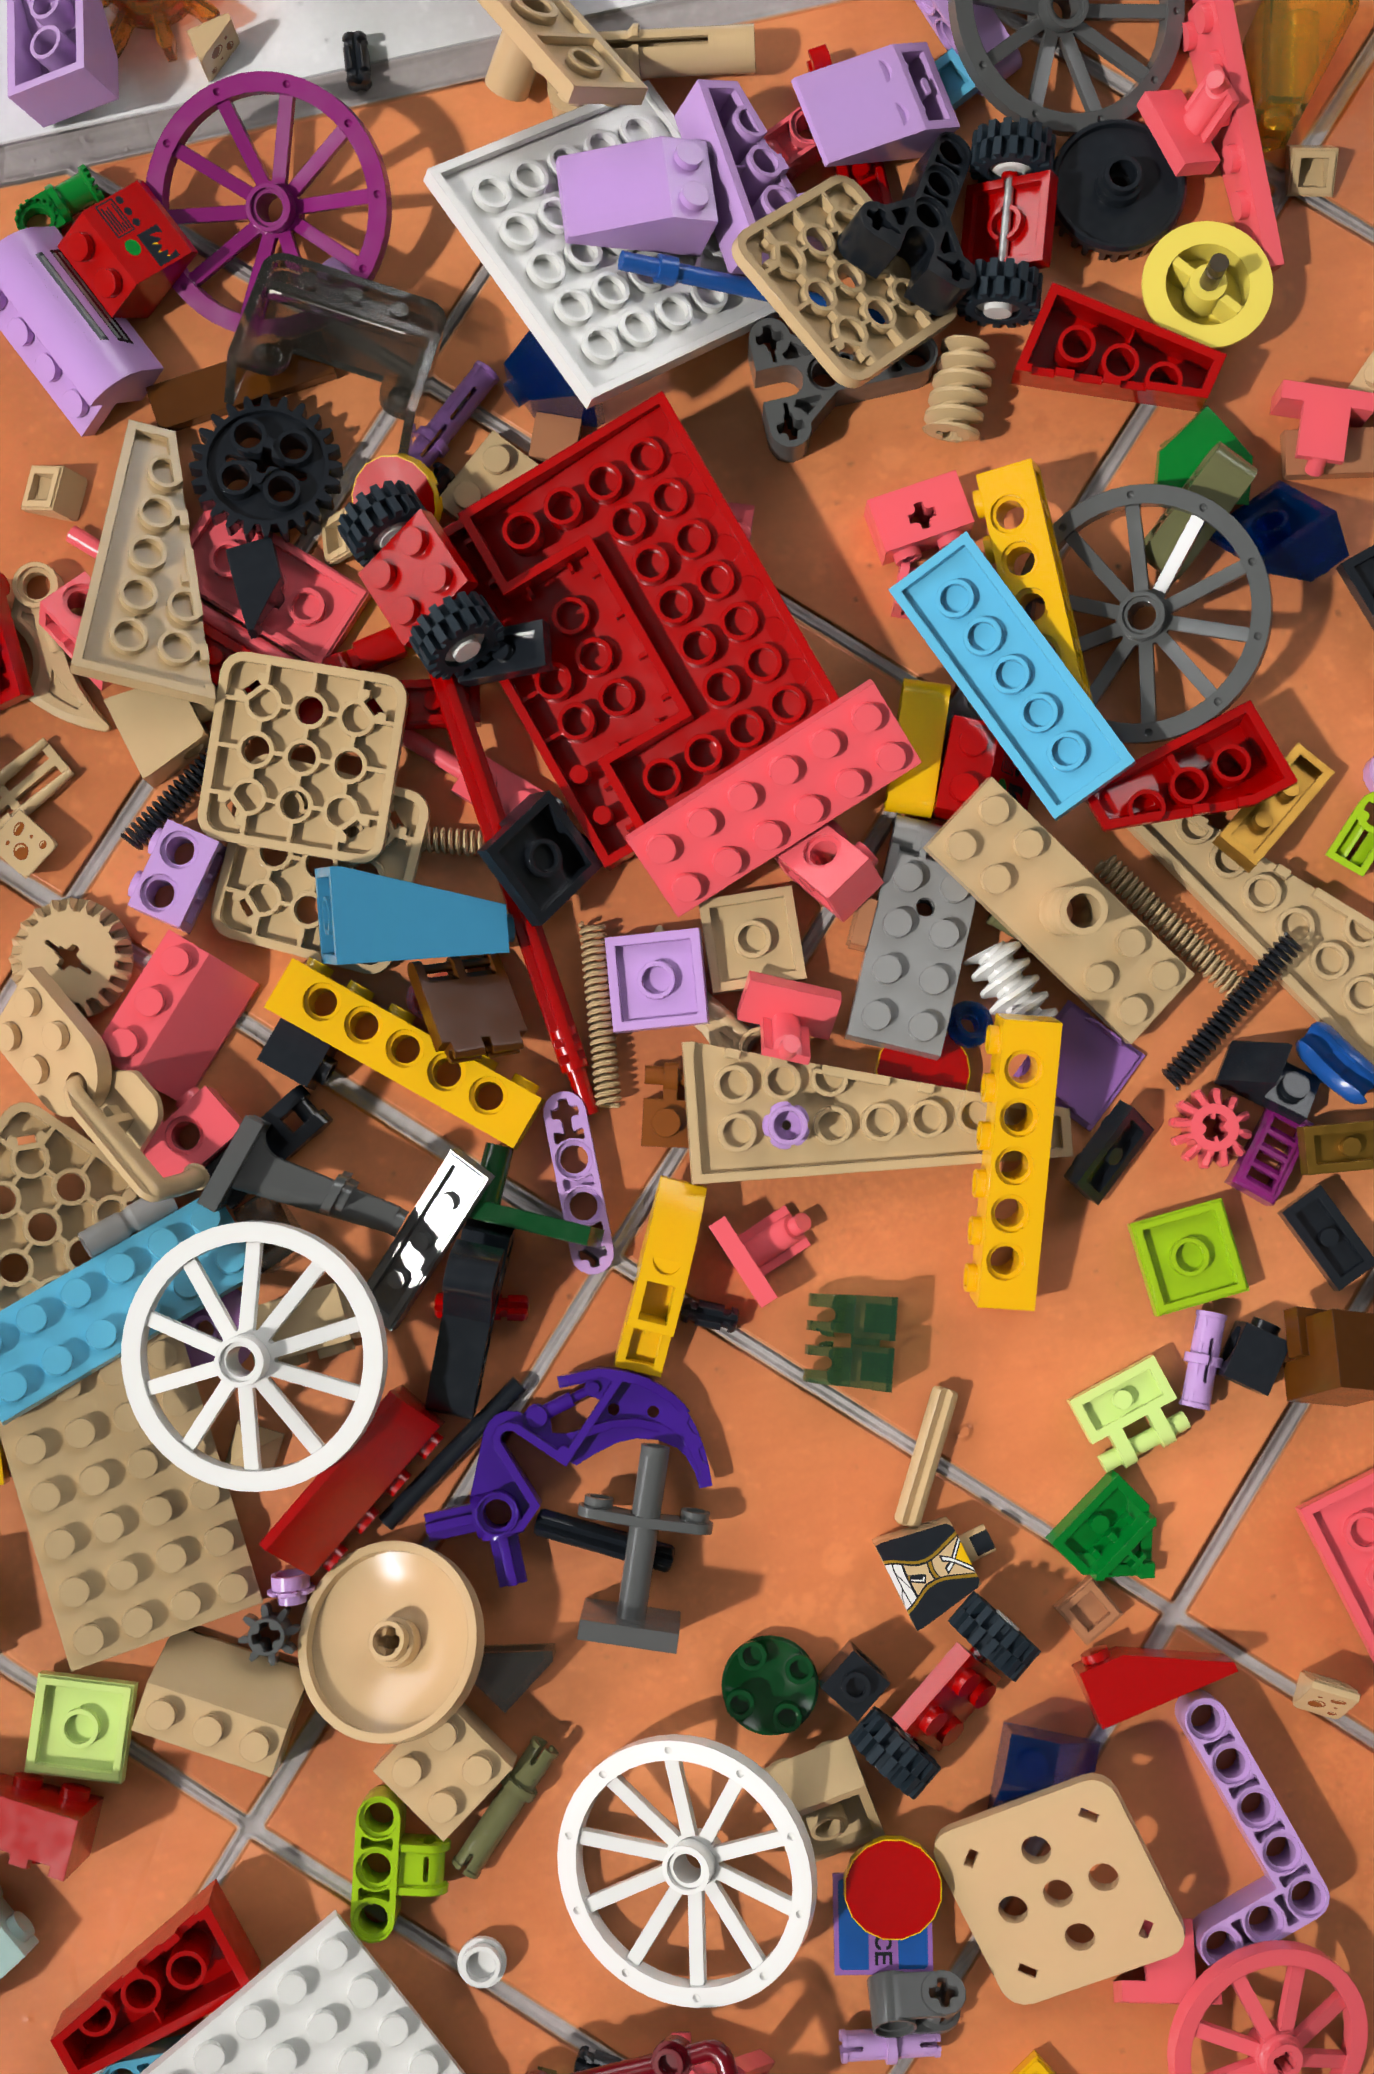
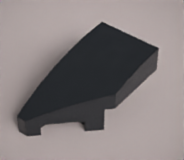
M271 537L226 549L237 597L251 639L261 634L263 631L261 623L273 607L279 609L285 602L281 591L284 585L277 551Z

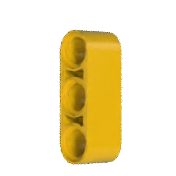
M908 678L903 679L897 721L922 763L887 784L884 811L931 818L936 797L951 685Z

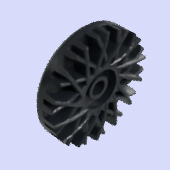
M1107 119L1089 124L1074 133L1063 144L1054 160L1053 172L1059 178L1054 226H1061L1059 230L1060 237L1067 233L1072 238V248L1075 249L1082 245L1081 254L1084 256L1087 255L1090 249L1099 253L1098 260H1104L1107 254L1111 262H1116L1119 255H1128V260L1134 259L1136 253L1143 257L1151 246L1156 245L1166 234L1171 232L1183 210L1187 195V177L1175 176L1146 124L1128 119Z

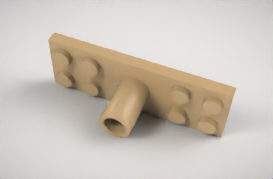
M477 0L502 28L485 77L486 86L496 95L510 101H525L528 98L536 73L538 72L556 89L558 97L571 106L581 107L584 104H604L617 108L620 105H642L648 87L569 0Z
M993 777L986 778L923 847L939 865L1126 1044H1132L1195 975ZM1069 902L1072 904L1073 907V916L1071 920H1069L1067 915V907Z

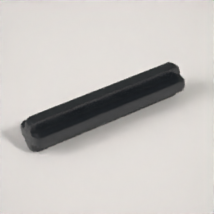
M541 1509L538 1513L534 1526V1533L537 1536L625 1560L628 1532L548 1509ZM657 1541L653 1569L669 1572L675 1555V1548L672 1545Z

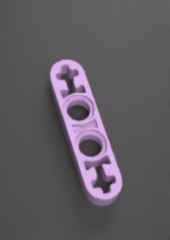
M560 1091L553 1094L546 1101L543 1108V1117L563 1218L566 1221L587 1226H593L601 1221L605 1230L601 1247L605 1246L607 1250V1255L599 1259L600 1266L591 1267L589 1260H581L580 1251L585 1250L587 1246L568 1242L571 1258L574 1265L581 1272L599 1274L606 1271L612 1265L615 1249L589 1119L583 1101L576 1094L569 1091ZM567 1100L570 1107H578L579 1114L571 1117V1123L574 1133L583 1128L584 1139L569 1138L556 1144L555 1134L565 1135L562 1121L560 1119L553 1120L552 1112L559 1109V1101ZM579 1146L586 1151L588 1163L583 1171L569 1173L562 1167L561 1156L568 1147ZM581 1192L592 1194L597 1201L596 1214L588 1220L575 1218L570 1210L572 1198Z

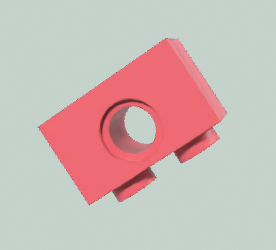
M831 820L774 856V858L789 878L844 923L884 882L874 867L879 861L873 852L860 841L852 845L847 841L848 835L834 820Z
M195 1086L184 1093L175 1103L178 1110L165 1121L162 1120L157 1131L142 1152L163 1178L182 1173L184 1168L191 1163H198L206 1167L229 1146L243 1120L215 1088L204 1086L202 1089H199ZM193 1123L199 1130L200 1138L195 1147L186 1150L180 1143V1132L186 1125Z

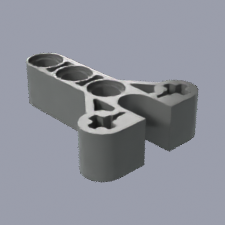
M764 318L757 321L751 328L748 342V362L754 387L759 388L788 382L794 384L799 389V392L795 395L763 402L762 421L772 455L785 463L796 462L802 459L808 451L811 435L834 407L915 390L925 386L931 379L938 356V349L934 339H929L908 354L918 355L923 358L926 363L923 366H910L903 357L860 387L847 388L837 382L830 387H821L813 379L821 374H829L797 336L790 334L787 326L778 319ZM764 343H770L771 348L776 349L774 362L771 351H768L766 345H763ZM845 352L839 354V357L854 361V355ZM785 420L788 429L791 430L793 436H797V439L789 440L788 435L783 433Z

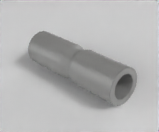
M140 1198L125 1207L122 1212L113 1213L79 1232L78 1237L88 1255L94 1258L131 1237L134 1232L141 1231L177 1211L178 1206L174 1198L155 1203Z

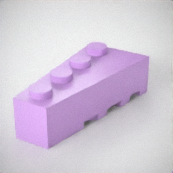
M697 79L674 118L681 138L707 142L718 223L714 233L728 273L746 276L733 259L731 248L734 240L743 229L803 193L797 194L787 178L786 173L789 170V166L782 154H777L766 143L764 136L768 131L738 81ZM807 236L811 246L819 251H825L818 239ZM762 252L763 264L769 259V254Z

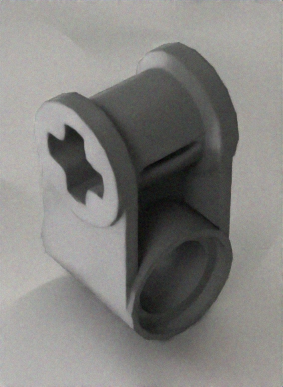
M890 1970L875 1973L867 1979L872 2030L876 2036L896 2038L913 2034H943L955 2028L960 2019V2011L966 2000V1990L961 1979L950 1971L903 1972ZM939 1982H942L941 1986L937 1987V1984ZM933 1997H940L942 2004H943L944 2006H948V2007H942V2006L940 2005L939 1999H938V1998H933Z

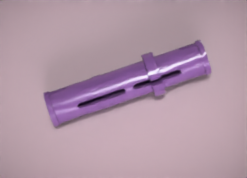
M477 360L470 372L464 377L453 393L450 394L426 427L420 426L414 433L416 439L405 454L421 460L428 468L438 457L444 458L449 451V442L471 417L492 387L499 382L498 375L488 365ZM471 392V395L468 397L465 403L461 406V408L457 411L453 418L450 419L452 413L456 410V408L460 405V403L464 400L468 393ZM441 429V433L434 440V442H432L427 451L421 457L420 454L422 453V451L426 448V446L436 436L437 432Z

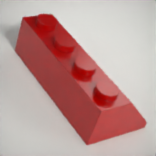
M400 1385L390 1390L381 1400L374 1418L354 1447L340 1460L315 1477L261 1540L259 1545L265 1551L311 1577L322 1566L330 1572L349 1550L342 1543L355 1529L358 1533L362 1534L380 1514V1511L374 1507L385 1492L394 1497L412 1476L406 1470L408 1465L417 1455L425 1460L443 1440L444 1437L437 1431L443 1426L445 1421L433 1411L426 1410L425 1404L405 1386Z

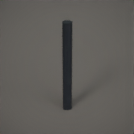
M512 1377L473 1420L455 1436L382 1512L379 1519L385 1526L393 1530L483 1436L488 1422L496 1414L507 1411L527 1390L515 1377Z

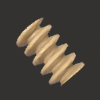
M968 335L947 336L942 339L940 347L942 355L937 360L936 368L938 372L933 377L932 386L934 390L929 394L928 404L930 407L925 411L924 421L926 425L922 429L927 435L939 440L955 443L963 441L973 442L979 439L980 432L969 424H979L984 419V414L974 407L986 405L989 398L985 393L977 389L991 387L992 378L983 372L995 370L997 362L994 358L985 354L990 350V346L982 339Z

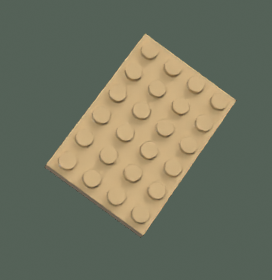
M164 1333L148 1341L147 1361L150 1380L191 1368L184 1342ZM121 1357L3 1426L0 1421V1438L71 1672L263 1603L229 1489L208 1484L189 1475L167 1459L150 1441L135 1417L128 1400L123 1381ZM196 1382L155 1394L163 1413L183 1438L204 1408ZM209 1429L197 1449L220 1461L211 1429Z

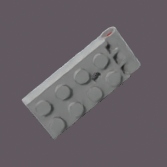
M896 815L882 874L884 884L879 888L877 895L878 904L868 944L864 951L844 1038L846 1040L938 1060L941 1057L976 899L923 849L943 825ZM919 903L928 904L932 909V914L930 916L920 915L916 910V905Z

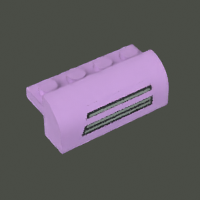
M55 226L25 228L8 235L0 241V331L80 436L95 435L116 403L142 400L147 394L146 387L154 384L164 367L126 318H112L57 247L63 239L59 230Z

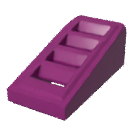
M1266 1108L1252 1132V1137L1248 1139L1243 1148L1245 1153L1238 1157L1224 1183L1265 1206H1274L1299 1156L1297 1130L1294 1136L1291 1137L1271 1126L1275 1117L1295 1129L1302 1126H1313L1314 1123L1306 1119L1299 1125ZM1266 1135L1287 1145L1285 1152L1283 1153L1263 1142ZM1258 1151L1278 1161L1279 1163L1274 1169L1256 1159ZM1251 1167L1270 1177L1266 1185L1248 1175Z

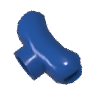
M1325 1022L1313 1023L1305 1036L1297 1040L1295 1044L1296 1052L1300 1059L1307 1065L1312 1074L1321 1080V1083L1326 1084L1346 1101L1352 1104L1367 1103L1364 1096L1370 1089L1374 1088V1065L1331 1025Z

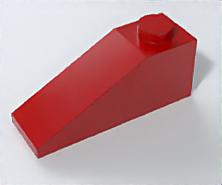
M1106 1644L1084 1651L1080 1655L1082 1661L1072 1664L1094 1720L1102 1729H1106L1238 1672L1235 1662L1221 1653L1114 1646L1109 1649Z

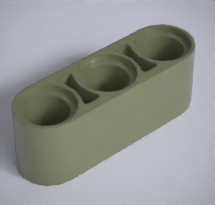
M1219 441L1204 457L1182 488L1212 500L1229 513L1254 480L1258 469ZM1167 508L1144 538L1147 563L1158 572H1162L1191 514ZM1205 523L1175 581L1191 565L1216 531L1215 528Z

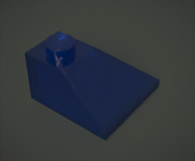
M529 330L503 363L507 378L503 386L513 403L518 408L525 405L533 417L536 416V412L579 418L582 419L584 426L598 428L604 424L603 402L586 409Z
M1278 480L1251 499L1249 505H1243L1231 513L1247 531L1258 548L1268 574L1312 582L1349 556L1337 511L1281 480ZM1216 530L1209 540L1239 558L1230 543Z
M1003 1722L987 1810L1082 1774L1095 1773L1100 1742Z

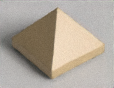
M344 508L323 520L321 524L324 560L329 567H333L353 555L342 539L337 527L341 525L338 521L340 514H348Z
M238 1420L225 1463L244 1467L241 1422ZM259 1426L262 1468L275 1467L285 1434Z

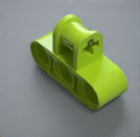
M386 1784L376 1786L369 1791L361 1803L356 1816L350 1922L351 1929L356 1937L367 1943L381 1942L392 1932L399 1917L402 1896H440L446 1894L449 1888L448 1881L444 1880L445 1853L451 1849V1840L447 1838L443 1842L437 1835L405 1833L406 1804ZM378 1802L385 1803L391 1808L394 1819L385 1823L378 1822L370 1813V1805ZM373 1853L383 1854L389 1860L391 1869L381 1873L374 1871L367 1862V1856ZM427 1857H428V1859H429L428 1873H427ZM369 1904L380 1905L385 1909L388 1919L384 1922H373L367 1918L364 1907Z

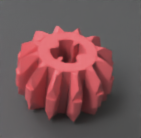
M1219 1088L1211 1089L1207 1098L1200 1089L1192 1091V1104L1181 1100L1175 1105L1184 1118H1170L1168 1121L1170 1127L1181 1129L1182 1134L1172 1137L1170 1143L1172 1146L1186 1143L1187 1147L1182 1152L1181 1159L1185 1162L1190 1161L1198 1154L1197 1162L1200 1169H1208L1213 1159L1220 1168L1229 1166L1228 1153L1236 1157H1241L1245 1153V1150L1236 1139L1245 1140L1252 1137L1251 1131L1239 1128V1122L1247 1121L1250 1118V1114L1248 1111L1235 1114L1233 1110L1238 1105L1239 1098L1230 1096L1222 1103V1092ZM1214 1119L1217 1123L1214 1125L1213 1130L1218 1135L1205 1138L1203 1134L1207 1128L1202 1121Z

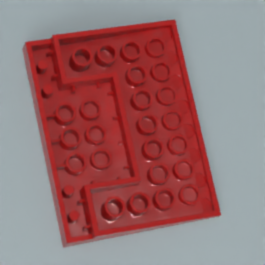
M663 391L457 513L460 519L443 528L479 583L473 591L477 592L478 595H483L503 627L540 619L550 624L553 671L499 682L604 868L609 871L636 855L628 844L626 835L839 699Z

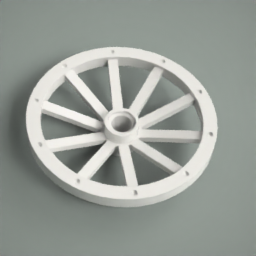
M251 1220L233 1222L197 1233L179 1243L154 1265L139 1286L128 1310L121 1343V1365L126 1394L133 1413L150 1441L167 1459L189 1475L208 1484L236 1491L262 1492L287 1488L307 1481L332 1466L354 1447L365 1433L380 1404L388 1369V1346L386 1330L377 1301L365 1279L346 1256L325 1240L301 1228L272 1221ZM246 1242L239 1329H237L198 1257L223 1245ZM264 1243L290 1249L311 1260V1264L260 1328L256 1330ZM183 1269L223 1341L155 1311L166 1288ZM324 1272H326L345 1294L355 1317L274 1342L272 1340L274 1335ZM149 1329H155L215 1356L214 1361L150 1380L147 1361ZM358 1331L361 1333L363 1345L361 1385L278 1361L280 1356ZM241 1347L248 1348L255 1357V1366L252 1371L243 1368L239 1362L238 1353ZM219 1376L221 1379L220 1383L183 1438L163 1413L155 1394ZM271 1377L355 1401L342 1427L325 1444ZM236 1388H238L244 1467L219 1461L197 1449ZM256 1388L309 1451L310 1456L291 1464L262 1468Z
M669 1734L640 1739L613 1752L597 1765L582 1781L567 1806L561 1824L557 1852L558 1875L566 1908L582 1940L594 1956L612 1974L631 1988L653 1999L681 2007L714 2008L730 2005L759 1993L773 1983L784 1972L799 1951L808 1934L816 1906L818 1885L814 1850L808 1831L792 1800L768 1772L744 1754L722 1743L692 1735ZM664 1761L680 1831L621 1774L642 1764ZM682 1761L711 1768L729 1778L703 1828H697ZM605 1786L614 1792L665 1843L586 1827L591 1809ZM742 1788H744L763 1807L777 1829L721 1843L717 1835ZM583 1845L663 1861V1863L590 1894L583 1866ZM785 1846L792 1874V1896L724 1863V1861ZM686 1854L695 1857L700 1863L701 1868L694 1867L688 1861ZM666 1881L670 1887L631 1951H629L612 1934L597 1910ZM720 1882L789 1916L779 1943L767 1956L761 1950ZM705 1892L751 1968L730 1977L707 1980ZM682 1895H688L690 1979L663 1972L643 1961Z

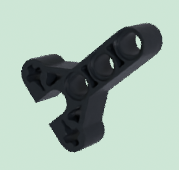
M952 132L941 133L914 166L902 199L886 205L877 201L864 203L838 236L837 241L842 256L875 279H877L896 255L903 258L911 270V278L904 297L935 316L949 314L974 286L977 278L974 266L963 255L950 220L972 160V153L966 141Z
M468 1218L462 1229L461 1239L456 1240L450 1251L442 1285V1292H444L442 1318L426 1397V1410L473 1420L475 1416L496 1310L513 1248L514 1228Z

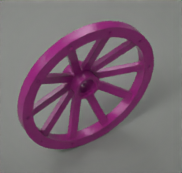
M273 71L239 73L216 81L193 95L173 115L156 143L147 172L146 185L177 225L250 221L248 225L192 272H189L186 268L172 286L181 298L197 313L212 323L239 334L271 339L291 338L314 332L334 322L350 310L369 288L381 266L390 237L392 222L391 189L383 158L372 135L358 116L339 98L314 83L290 74ZM256 95H279L272 180L233 104L236 100ZM296 99H299L321 110L334 121L337 127L288 184ZM218 109L256 184L255 187H252L185 146L197 127ZM349 140L359 158L367 189L301 199L300 196ZM180 159L244 198L246 205L169 210L170 186L177 160ZM280 198L283 211L280 218L272 222L268 214L269 206L273 200ZM368 205L367 230L359 256L304 220L305 214ZM296 232L351 269L341 285L318 304L294 237ZM262 235L241 313H238L215 300L201 285ZM279 239L303 312L279 318H256Z

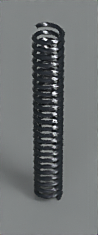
M199 753L201 760L194 759L196 766L189 764L191 771L184 769L185 776L178 775L181 782L173 780L175 787L168 785V790L171 794L166 790H162L165 798L157 796L160 804L152 801V806L156 810L146 806L149 814L141 812L142 817L146 821L136 817L139 825L131 822V827L134 831L130 828H125L126 833L130 837L121 833V837L136 849L143 850L142 844L149 845L148 839H151L153 833L158 828L163 829L164 823L169 819L168 817L175 818V813H180L179 806L186 808L185 802L191 803L190 796L196 797L195 791L201 792L200 785L202 786L206 763L205 754Z
M1285 932L1284 936H1278L1279 942H1273L1274 948H1268L1269 954H1263L1264 960L1258 959L1259 966L1253 965L1254 971H1247L1249 977H1242L1244 983H1237L1239 989L1233 988V994H1227L1228 1000H1222L1223 1006H1217L1219 1012H1212L1214 1018L1207 1017L1208 1023H1202L1203 1029H1197L1199 1036L1193 1034L1192 1039L1194 1041L1187 1040L1189 1047L1182 1046L1183 1052H1177L1179 1059L1172 1057V1062L1175 1065L1167 1063L1169 1070L1162 1069L1163 1075L1176 1087L1177 1091L1181 1090V1086L1178 1083L1186 1085L1184 1078L1191 1079L1189 1072L1196 1073L1194 1066L1201 1068V1063L1198 1060L1206 1062V1057L1203 1054L1211 1056L1209 1049L1216 1050L1214 1043L1221 1045V1040L1217 1036L1226 1039V1034L1223 1031L1231 1033V1028L1228 1025L1237 1027L1234 1020L1242 1021L1239 1014L1247 1016V1012L1241 1006L1247 1010H1252V1006L1247 1001L1257 1004V1000L1252 996L1254 995L1258 999L1262 998V994L1257 989L1267 993V988L1263 984L1272 987V982L1268 978L1277 981V977L1270 970L1278 975H1283L1282 971L1275 964L1284 970L1288 969L1287 965L1280 958L1289 964H1293V960L1286 953L1294 958H1298V954L1291 947L1299 952H1303V948L1288 932Z

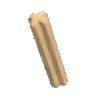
M934 1386L932 1388L894 1516L896 1522L911 1528H918L921 1525L958 1399V1394L954 1390L942 1386Z

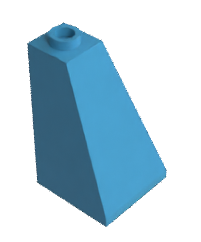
M342 866L315 869L321 962L323 964L344 965L509 953V942H513L515 939L514 919L511 913L507 914L506 904Z

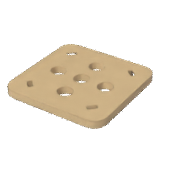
M835 175L743 229L734 240L731 252L738 267L828 374L840 385L847 388H857L943 331L956 317L957 308L955 306L945 316H935L906 299L904 294L911 278V270L908 263L897 255L877 279L860 270L842 256L837 245L838 236L862 205L873 200L853 179L843 175ZM807 236L818 239L825 251H819L811 246ZM762 252L769 254V259L763 264ZM837 272L848 275L853 280L855 288L848 287L841 282ZM808 291L819 293L826 301L827 306L816 304L809 296ZM868 308L878 311L885 319L886 324L876 322L870 316ZM841 352L854 355V361L839 357V354Z
M237 652L230 655L223 662L218 681L198 806V823L201 830L208 837L219 841L356 864H369L377 860L383 854L387 842L409 707V694L406 687L397 678L387 674L253 652ZM258 680L261 685L247 693L245 689ZM308 698H316L323 705L322 718L314 724H305L299 717L300 704ZM374 698L383 713L379 712L375 715L367 705V702ZM255 737L264 738L269 745L268 757L259 764L250 763L245 756L246 744ZM300 745H309L316 754L315 763L311 769L299 772L291 763L292 752ZM354 752L362 760L361 773L353 779H344L337 770V763L342 755ZM292 792H302L308 800L306 813L297 819H292L286 815L283 807L285 798ZM231 801L240 813L236 817L233 816L226 806ZM359 822L364 829L350 838L345 831Z
M268 754L260 755L250 763L259 764L268 757ZM291 759L293 767L299 772L307 771L313 766V764ZM338 771L340 776L344 779H353L357 777L355 775ZM396 786L391 813L396 811L404 826L396 829L390 820L388 830L390 835L389 837L387 836L383 854L377 860L371 862V864L377 868L381 876L414 883L430 822L431 810L428 802L422 795ZM292 792L285 798L283 807L286 815L292 819H297L306 813L308 800L302 792ZM237 808L234 817L240 814ZM359 822L353 826L356 827V834L364 829ZM351 828L348 829V836H349L350 838H351ZM412 830H414L415 833L414 837H411ZM396 838L400 839L399 844H397ZM228 842L211 908V920L214 928L220 934L231 939L307 959L311 957L321 962L319 922L317 920L314 923L307 924L297 914V906L303 898L312 896L317 899L315 876H313L308 867L311 856L288 852L286 860L281 865L272 866L264 859V848ZM333 860V866L356 869L360 865ZM244 900H246L253 912L249 917L240 904ZM393 961L334 966L364 974H377L390 967Z
M26 1102L10 1106L0 1117V1186L9 1188L16 1198L14 1208L9 1213L0 1214V1262L6 1255L18 1254L28 1264V1272L21 1281L9 1282L0 1274V1311L75 1269L76 1266L70 1260L69 1251L75 1242L80 1241L78 1233L113 1213L122 1212L127 1207V1202H135L140 1199L96 1144L41 1107ZM35 1136V1143L18 1145L17 1137ZM75 1174L83 1180L85 1191L80 1199L67 1201L58 1194L57 1183L63 1175ZM47 1214L55 1220L57 1230L50 1240L38 1241L30 1235L28 1224L34 1215Z
M1082 1774L950 1823L943 1827L936 1836L933 1851L935 1860L1001 1991L1014 2003L1022 2005L1035 2004L1171 1957L1179 1952L1184 1945L1185 1926L1183 1919L1118 1788L1111 1779L1102 1774ZM1081 1808H1084V1809H1086V1810H1089V1811H1091V1812H1094V1813H1096L1097 1815H1094V1814H1092V1813H1089V1812H1087V1811H1084V1810H1082ZM1029 1837H1041L1049 1843L1051 1850L1044 1856H1033L1024 1849L1023 1842ZM969 1849L977 1851L974 1861L966 1858ZM1104 1863L1112 1866L1117 1871L1118 1877L1113 1882L1104 1884L1094 1880L1090 1875V1870L1093 1866ZM1052 1880H1061L1071 1887L1072 1894L1066 1899L1058 1900L1049 1896L1044 1887ZM1015 1896L1025 1902L1027 1910L1021 1915H1009L1001 1908L1000 1902L1005 1897ZM1144 1920L1153 1923L1149 1935H1147L1144 1929H1141ZM1081 1923L1091 1928L1094 1932V1937L1088 1942H1075L1067 1935L1066 1930L1073 1924ZM1020 1963L1036 1969V1976L1034 1977L1018 1970Z

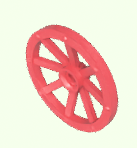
M1270 1940L1239 1948L1225 1955L1205 1970L1192 1984L1178 2006L1168 2038L1167 2060L1169 2074H1192L1191 2051L1194 2037L1248 2056V2058L1205 2074H1299L1302 2067L1332 2068L1329 2074H1359L1368 2042L1367 2014L1361 1994L1348 1974L1331 1957L1310 1945L1289 1940ZM1287 1966L1277 2020L1268 2019L1246 1978L1247 1974L1268 1967ZM1309 1969L1330 1981L1335 1991L1294 2029L1305 1970ZM1231 1984L1254 2025L1248 2035L1201 2020L1212 2002ZM1343 2011L1344 2030L1340 2049L1303 2048Z

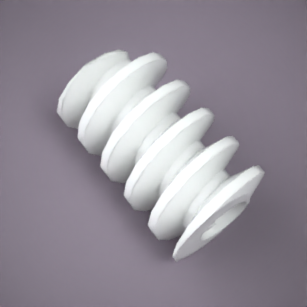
M1020 941L999 942L963 962L966 966L980 965L971 976L973 982H989L981 991V998L997 997L998 1000L989 1010L991 1015L996 1013L1049 1017L1057 1015V1008H1040V1005L1049 996L1047 991L1034 993L1031 991V988L1039 981V975L1023 976L1022 974L1023 970L1030 964V958H1013L1015 952L1022 945Z

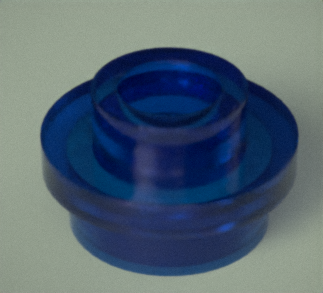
M959 1002L952 1007L947 1033L956 1044L962 1047H978L985 1042L988 1025H993L992 1016L989 1010L978 1002ZM961 1020H970L974 1025V1032L965 1030Z

